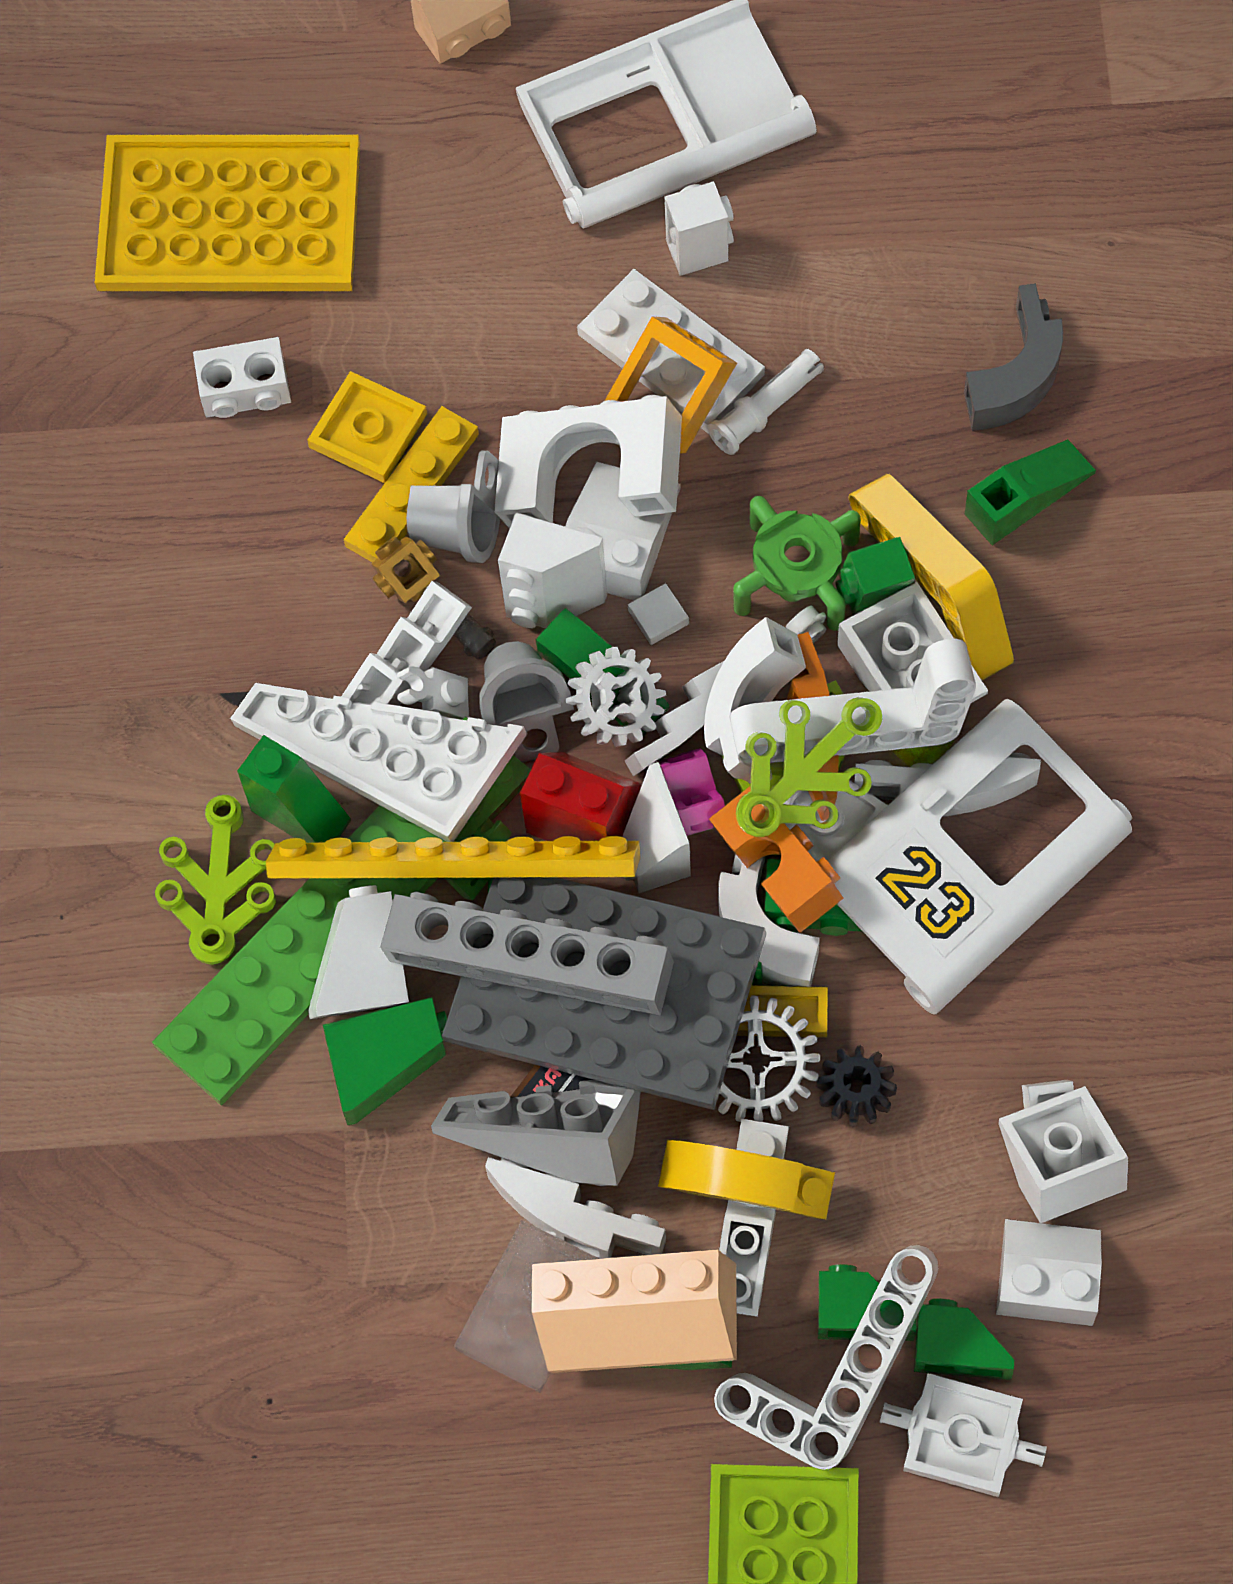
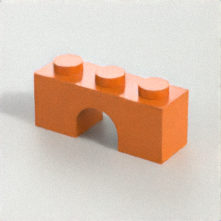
M749 786L710 817L709 820L746 868L766 855H781L778 869L763 881L761 885L797 931L801 933L844 899L835 886V883L841 878L824 857L816 862L808 851L814 845L797 824L789 829L785 823H781L776 831L764 837H755L744 832L736 820V807L739 800L750 792L751 786ZM758 804L753 807L751 817L754 821L762 820L765 816V808L762 804Z

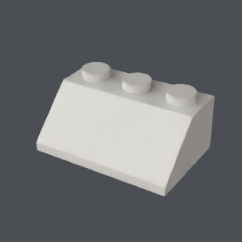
M515 514L498 558L506 617L511 618L514 623L525 628H535L536 626L547 628L564 608L578 616L605 603L607 585L603 537L523 514Z

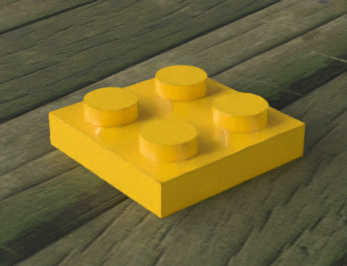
M350 371L307 439L308 445L312 450L385 483L427 416V409L421 403Z

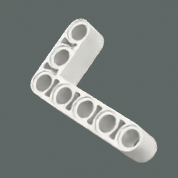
M945 639L930 645L924 653L913 687L792 699L804 702L810 709V720L805 725L804 756L842 720L841 712L844 705L849 700L857 697L871 699L879 705L882 711V723L878 730L871 735L861 736L855 734L835 755L934 746L955 739L960 733L976 689L966 643L959 639ZM788 700L748 704L731 712L729 717L737 757L740 762L752 764V758L747 754L745 744L748 737L755 732L767 733L776 741V753L770 758V763L784 761L785 725L779 718V710L782 704ZM797 705L791 707L788 711L790 722L795 723L800 720L802 716L800 707ZM858 707L853 711L852 720L856 725L861 724L865 720L866 713L862 707ZM765 738L758 739L754 744V751L757 755L764 754L768 749V742Z
M914 1245L895 1254L817 1409L754 1375L739 1373L721 1383L716 1390L714 1400L718 1413L727 1421L815 1468L830 1469L838 1465L850 1452L937 1277L938 1261L934 1253L927 1247ZM906 1256H915L923 1261L926 1274L921 1282L910 1281L904 1276L902 1262ZM884 1300H893L901 1305L904 1318L900 1325L893 1326L883 1321L880 1315V1307ZM871 1344L879 1349L882 1355V1362L878 1369H869L862 1365L858 1355L861 1345ZM733 1385L743 1386L750 1393L751 1404L748 1409H738L731 1403L729 1393ZM849 1388L857 1393L860 1398V1407L857 1412L850 1413L840 1408L837 1402L839 1389ZM782 1408L792 1414L795 1422L792 1432L784 1433L775 1428L772 1421L775 1409ZM828 1432L836 1438L838 1442V1452L836 1455H823L817 1449L815 1443L817 1433Z

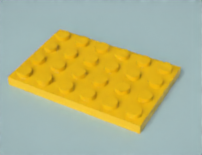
M107 135L94 282L97 291H353L360 158L359 135Z

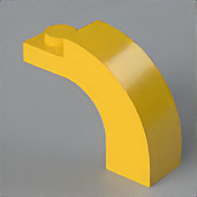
M667 1140L658 1187L697 1196L743 1202L826 1220L835 1172L756 1153L699 1143Z

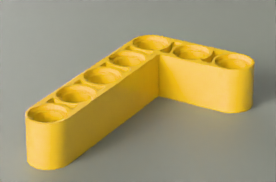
M885 474L850 493L848 498L852 510L860 514L861 525L879 543L901 537L915 580L941 605L946 626L953 638L963 640L966 643L971 665L980 679L984 680L1013 664V652L997 589L985 567L892 475Z

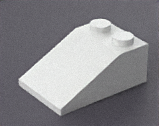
M596 462L565 527L603 537L607 593L635 601L645 594L672 512L634 517L618 498L620 468ZM679 483L677 489V497L681 488V484Z
M916 582L839 623L838 647L864 686L869 691L913 687L926 649L938 641L954 638ZM973 667L972 671L976 689L971 703L988 694V689Z

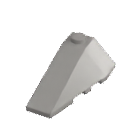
M598 1080L579 1082V1090L553 1093L552 1086L547 1085L536 1087V1093L522 1097L510 1098L509 1094L505 1091L451 1097L447 1099L432 1123L431 1128L433 1134L571 1182L589 1183L597 1186H617L633 1158L641 1091Z

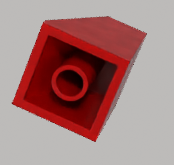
M564 752L539 753L520 792L526 833L545 841H554L565 836L577 837L580 841H600L602 838L609 836L623 837L643 783Z

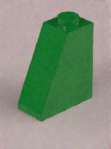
M265 735L262 736L237 770L251 812L294 838L304 839L306 843H325L327 840L339 838L351 822L349 815L303 758Z
M432 998L323 1025L340 1103L347 1125L358 1123L446 1056L442 1034L447 1017L445 1011L436 1013Z

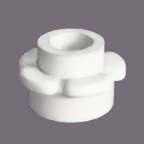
M808 606L799 612L787 624L786 628L797 635L809 632L814 643L826 631L823 625L826 614L824 612L819 614L813 606Z

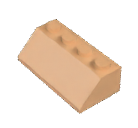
M720 1250L533 1264L532 1315L548 1371L559 1373L737 1360L736 1263Z

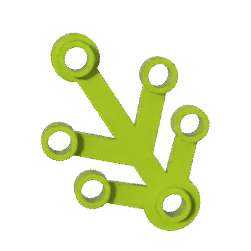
M863 697L849 700L842 709V720L805 756V725L810 720V709L804 702L798 700H788L783 703L779 710V718L785 725L783 777L770 789V758L776 753V741L771 735L764 732L751 734L745 744L746 752L752 758L750 792L739 800L736 807V820L740 828L749 835L764 837L776 831L781 823L812 824L821 829L832 827L838 819V810L833 803L821 799L812 802L810 806L786 805L784 803L797 790L843 791L857 797L868 793L872 780L869 773L863 769L852 767L844 772L817 771L855 734L868 736L878 730L882 723V711L875 701ZM797 705L802 711V716L799 721L792 723L788 719V711L791 707ZM862 707L865 710L866 717L861 724L856 725L852 720V714L856 708ZM765 738L768 742V749L764 754L757 755L754 751V744L758 739ZM859 773L863 778V784L858 790L853 791L850 788L849 780L851 776ZM762 804L765 808V816L760 821H754L751 817V811L754 806ZM821 806H827L830 812L829 818L825 822L819 823L816 819V811Z
M218 795L212 798L205 809L207 822L212 829L209 875L189 856L186 844L182 839L178 837L166 838L159 847V853L164 864L175 868L206 901L204 919L184 900L183 889L177 881L164 880L158 884L155 890V897L160 907L171 911L191 932L189 938L191 952L197 960L205 964H218L229 958L235 948V934L260 913H267L272 910L276 903L272 887L267 883L258 882L249 887L246 894L247 901L224 918L225 903L261 872L266 871V860L257 859L258 853L264 849L272 851L275 845L267 839L258 840L250 849V857L228 875L231 834L241 827L244 820L240 803L230 795ZM221 806H229L231 808L230 813L226 816L220 817L215 814L216 810ZM172 847L182 849L181 854L176 858L166 856L167 851ZM172 889L178 892L177 897L172 901L162 899L163 894L167 890ZM265 892L269 894L266 902L258 904L253 901L256 894ZM217 934L220 936L217 944L213 946L204 944V939L208 935Z

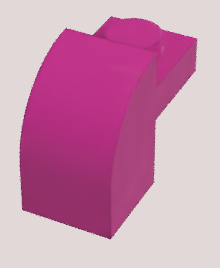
M699 748L658 760L657 762H659L686 836L715 828L709 818L722 809L725 804L723 797L716 790L708 758L703 750Z

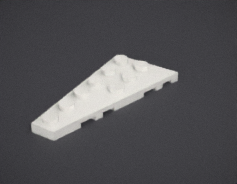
M260 683L254 684L230 718L235 727L259 740L263 735L269 737L302 757L312 769L447 842H454L527 735L524 726L508 724L507 727L486 724L483 719L468 717L466 721L442 717L439 712L377 702L367 705L352 702L350 698L334 696L333 699L308 695L303 690Z

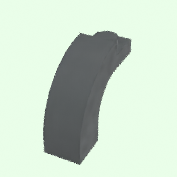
M1036 283L1018 287L1016 311L1024 348L1020 354L1003 366L966 372L964 396L972 431L999 427L1023 417L1045 398L1053 385L1059 367L1063 342L1062 318L1050 320L1047 300L1039 299Z

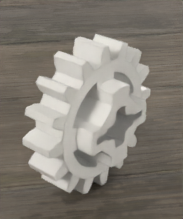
M618 647L606 649L605 656L600 651L594 652L589 655L591 664L582 662L575 667L581 678L568 680L567 684L576 689V695L566 698V703L577 705L578 711L570 718L572 722L583 719L586 723L581 732L583 736L597 732V744L599 745L607 744L611 737L615 747L626 745L627 737L632 743L643 740L641 730L649 732L657 727L651 716L664 714L665 710L661 706L656 705V699L666 696V691L655 689L654 683L662 676L660 673L649 675L646 671L651 662L649 658L635 662L636 655L633 649L624 651L621 657ZM616 667L625 671L623 674L614 677L610 672L605 673L603 669ZM621 687V689L619 690L620 693L617 696V700L620 704L611 707V705L613 704L612 701L615 698V694L612 690ZM590 693L592 696V706L590 702ZM618 717L622 722L627 721L629 724L625 727H615L607 723Z

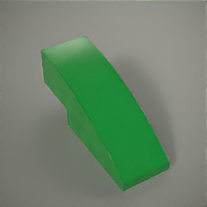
M566 608L536 638L539 655L569 679L581 678L575 667L582 662L591 664L590 654L600 651L605 656L606 649L612 647ZM616 667L603 669L605 673L610 672L614 677L623 674L625 671ZM621 687L612 690L615 694V698L612 701L613 704L611 705V707L620 704L617 700V696L620 693L619 690L621 689ZM663 697L656 699V705L661 706L665 710V714L670 708L668 702ZM664 714L659 715V716H651V719H652V720L654 721V723H655V722H656L657 720H659ZM618 717L614 718L623 727L629 724L627 721L622 722ZM641 730V731H642V735H643V737H644L647 732L644 731V730Z

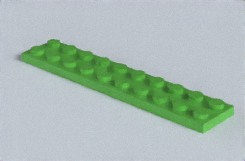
M513 755L454 842H457L462 834L474 837V833L488 818L493 821L522 790L531 769ZM379 805L348 839L351 842H371L377 838L388 837L395 839L397 842H416L426 837H439ZM309 878L152 1041L154 1047L222 1106L309 1014V1006L337 903L345 898H350L349 890L376 885L378 893L391 891L393 901L395 894L410 897L413 892L424 893L438 878Z

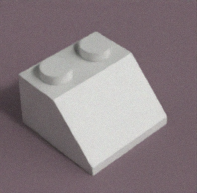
M1085 1086L999 1118L1000 1130L1019 1187L1040 1223L1127 1190L1128 1156Z
M1005 1219L996 1315L1093 1326L1098 1313L1102 1266L1101 1230Z

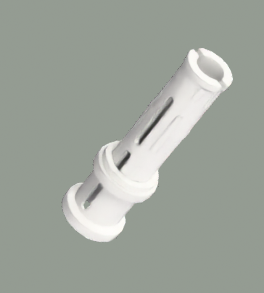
M805 349L799 357L751 397H741L736 400L733 410L720 421L713 420L707 426L709 435L715 444L725 453L734 455L739 450V444L753 432H761L765 428L768 416L815 376L823 372V363L814 365L820 361V358L811 350Z

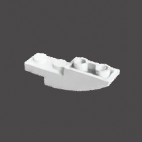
M1012 753L943 817L988 808L1012 799L1033 788L1038 782L1041 760L1030 759L1029 756L1021 753ZM871 760L865 764H856V768L867 771L871 776L872 785L868 793L882 800H895L932 766L931 764L919 763L911 767H897L882 760ZM857 773L855 774L854 783L861 787L863 778Z
M741 1119L736 1150L784 1159L789 1126ZM728 1200L719 1250L736 1263L737 1313L758 1317L776 1209Z
M488 1157L485 1165L487 1176L500 1195L522 1217L558 1242L596 1259L611 1258L615 1246L646 1255L662 1254L666 1243L665 1229L658 1227L659 1222L655 1219L640 1214H632L631 1219L613 1214V1208L597 1201L589 1200L586 1201L585 1205L579 1204L581 1198L579 1184L548 1173L543 1174L530 1170L528 1166L505 1158H501V1161Z

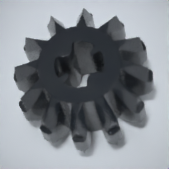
M861 1045L856 1047L854 1057H850L846 1050L840 1048L837 1050L838 1063L832 1060H825L823 1062L822 1070L826 1075L818 1077L816 1087L825 1091L819 1097L820 1105L822 1107L834 1106L831 1112V1118L834 1121H838L846 1113L849 1114V1125L852 1127L857 1126L859 1115H864L866 1121L869 1124H873L877 1120L876 1110L885 1113L890 1111L891 1102L887 1097L896 1095L897 1085L888 1081L894 1075L893 1067L891 1065L880 1066L882 1054L879 1051L873 1053L867 1059L864 1058V1047ZM852 1080L862 1081L861 1092L855 1093L851 1091Z

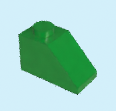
M847 1264L831 1265L828 1267V1271H819L818 1339L852 1340L879 1285L868 1272H857L856 1266ZM893 1300L883 1301L880 1307V1315L883 1321L893 1326L900 1325L904 1318L901 1305ZM916 1320L905 1341L915 1340Z
M942 1298L930 1299L929 1304L922 1305L917 1315L914 1372L1011 1380L1015 1360L969 1308L958 1307V1302Z

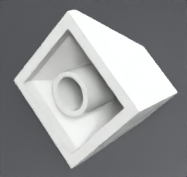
M659 762L649 765L623 834L627 841L640 842L641 858L635 877H624L626 881L634 879L638 893L691 876L689 841Z

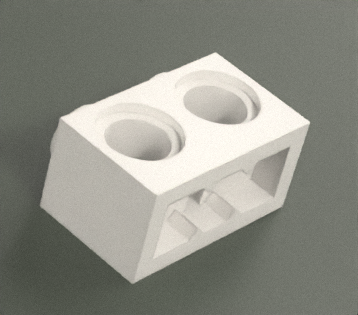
M279 337L193 352L199 395L206 418L212 416L227 418L241 411L253 409L272 410L281 404L291 403L285 361ZM264 374L273 375L271 378L267 380H256L259 376ZM219 382H230L223 388H214Z

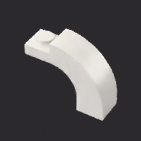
M767 617L762 619L739 640L723 662L709 694L704 721L706 748L724 756L723 763L730 775L751 783V764H745L738 760L729 716L732 711L744 705L772 702L779 690L806 668L798 635ZM770 769V780H771L773 777H772V773H771V769Z
M735 854L732 874L725 872L720 874L719 916L765 927L767 935L759 958V962L762 963L764 982L772 986L811 987L819 955L820 938L791 932L771 922L763 913L757 900L766 856L746 868Z

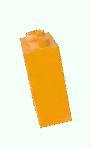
M652 316L605 401L616 400L624 402L628 400L659 343H662L705 371V374L681 414L680 453H686L737 362L666 317Z

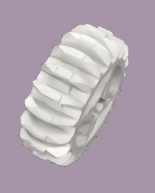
M751 996L749 1002L751 1011L743 1012L740 1022L748 1021L747 1045L740 1052L731 1053L727 1068H738L747 1074L750 1081L751 1100L736 1095L722 1082L719 1093L725 1100L720 1105L718 1111L725 1114L729 1110L731 1103L739 1106L736 1113V1121L741 1122V1119L745 1118L747 1108L754 1109V1121L763 1122L762 1109L770 1108L771 1116L777 1121L781 1119L778 1104L784 1101L787 1108L794 1112L798 1109V1106L790 1096L795 1091L804 1098H808L811 1094L807 1088L800 1085L802 1078L810 1081L818 1079V1073L805 1070L806 1062H819L820 1054H806L804 1046L816 1043L817 1038L815 1035H810L801 1039L798 1032L808 1025V1021L803 1018L792 1026L787 1021L793 1015L794 1008L792 1006H787L782 1016L774 1014L777 999L770 998L767 1003V1010L761 1011L758 1010V996ZM762 1021L772 1023L782 1029L790 1038L795 1051L778 1052L769 1049L764 1043ZM755 1034L758 1036V1046L763 1055L782 1058L781 1061H771L768 1068L763 1066L765 1071L759 1073L758 1086L755 1084V1073H752L750 1065H743V1062H731L732 1058H743L745 1052L750 1054L748 1048L754 1046L753 1036ZM778 1066H795L794 1074L788 1085L775 1096L765 1099V1076L768 1071Z

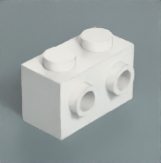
M714 181L703 185H689L680 192L664 196L666 242L679 275L682 276L727 262L728 244L734 242L729 222L733 221L734 218L728 197L726 195L720 197Z

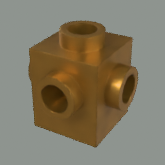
M395 536L376 550L375 554L378 556V559L371 563L378 573L372 579L388 599L395 594L404 603L409 599L413 602L419 600L431 581L440 576L432 565L437 561L436 557L421 539L415 543L408 537H404L399 541ZM402 559H405L409 564V570L405 575L399 576L395 573L394 566Z

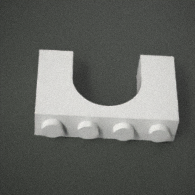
M647 395L640 400L624 402L607 400L603 401L600 405L586 407L568 405L554 411H523L519 415L502 417L494 512L509 528L516 513L553 523L555 486L559 471L567 459L576 451L598 442H610L620 445L621 465L618 498L634 517L676 512L682 426L681 414L667 396Z

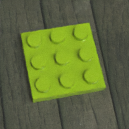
M711 1464L708 1584H857L859 1468L832 1467L830 1469L798 1466Z

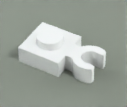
M411 666L397 673V678L407 681L411 686V689L398 694V700L401 703L411 705L419 701L422 702V710L439 712L442 717L460 720L465 716L469 717L468 678L434 667L423 672L418 667Z

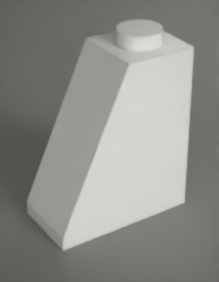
M376 885L349 890L350 898H345L337 903L308 1010L310 1019L399 1006L409 1002L403 964L390 962L380 948L393 903L391 891L378 893Z

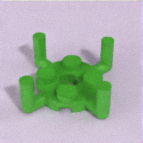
M753 497L750 501V527L753 531L758 532L753 546V566L755 571L735 583L733 588L734 612L739 616L748 615L751 611V594L763 586H766L769 590L789 602H796L801 598L818 594L827 606L828 628L838 631L839 623L845 621L846 605L844 598L832 584L841 570L842 546L840 537L842 536L843 543L850 547L859 543L860 514L857 511L850 510L832 522L812 513V516L797 514L798 511H785L777 514L764 497ZM802 546L809 551L810 556L803 562H793L785 556V552L790 547Z

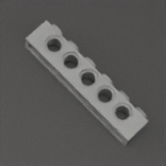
M419 892L411 893L410 897L396 894L394 896L380 948L390 962L661 1015L674 961L668 947H665L664 943L658 939L647 936H638L636 941L618 938V934L614 931L600 927H592L590 932L573 929L570 923L553 918H548L545 920V923L527 920V916L513 910H501L500 914L484 912L480 906L466 901H456L455 906L438 903L435 897ZM440 925L448 926V931L442 938L437 940L428 939L429 933L433 928ZM483 934L494 935L492 942L487 947L482 949L473 948V943L479 936ZM527 943L539 944L538 950L532 956L527 958L518 956V952L523 945ZM576 951L585 953L583 960L578 965L572 967L563 965V961L568 954ZM625 960L631 963L629 969L622 975L614 976L608 974L611 965L617 961Z

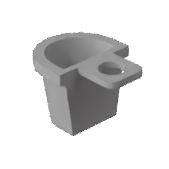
M481 450L479 452L474 486L471 484H461V486H411L406 518L410 539L415 543L421 539L427 546L461 553L468 562L484 563L489 559L496 544L500 518L494 512L499 460L489 451ZM488 466L489 478L486 486L485 472Z
M515 641L506 642L496 647L488 655L484 664L485 683L480 692L482 719L485 720L486 724L503 727L513 724L524 726L526 732L536 728L546 732L547 738L539 747L528 748L522 743L519 745L514 754L521 762L535 760L539 753L557 752L559 750V742L552 715L574 710L573 705L566 703V698L571 697V694L561 671L551 663L544 661L539 653L529 644Z

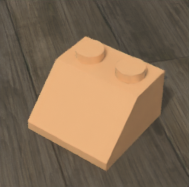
M411 0L415 29L440 64L450 58L464 55L471 47L488 38L492 39L499 36L506 28L511 26L508 0Z

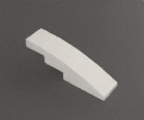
M431 581L408 618L400 617L377 654L370 653L341 697L350 698L352 702L367 705L377 702L400 706L401 702L398 700V694L411 689V686L407 681L397 678V673L411 666L418 667L423 672L427 671L472 607L440 583Z
M723 662L692 678L682 687L690 701L655 722L656 730L661 738L635 752L625 760L633 776L672 752L704 725L709 694Z

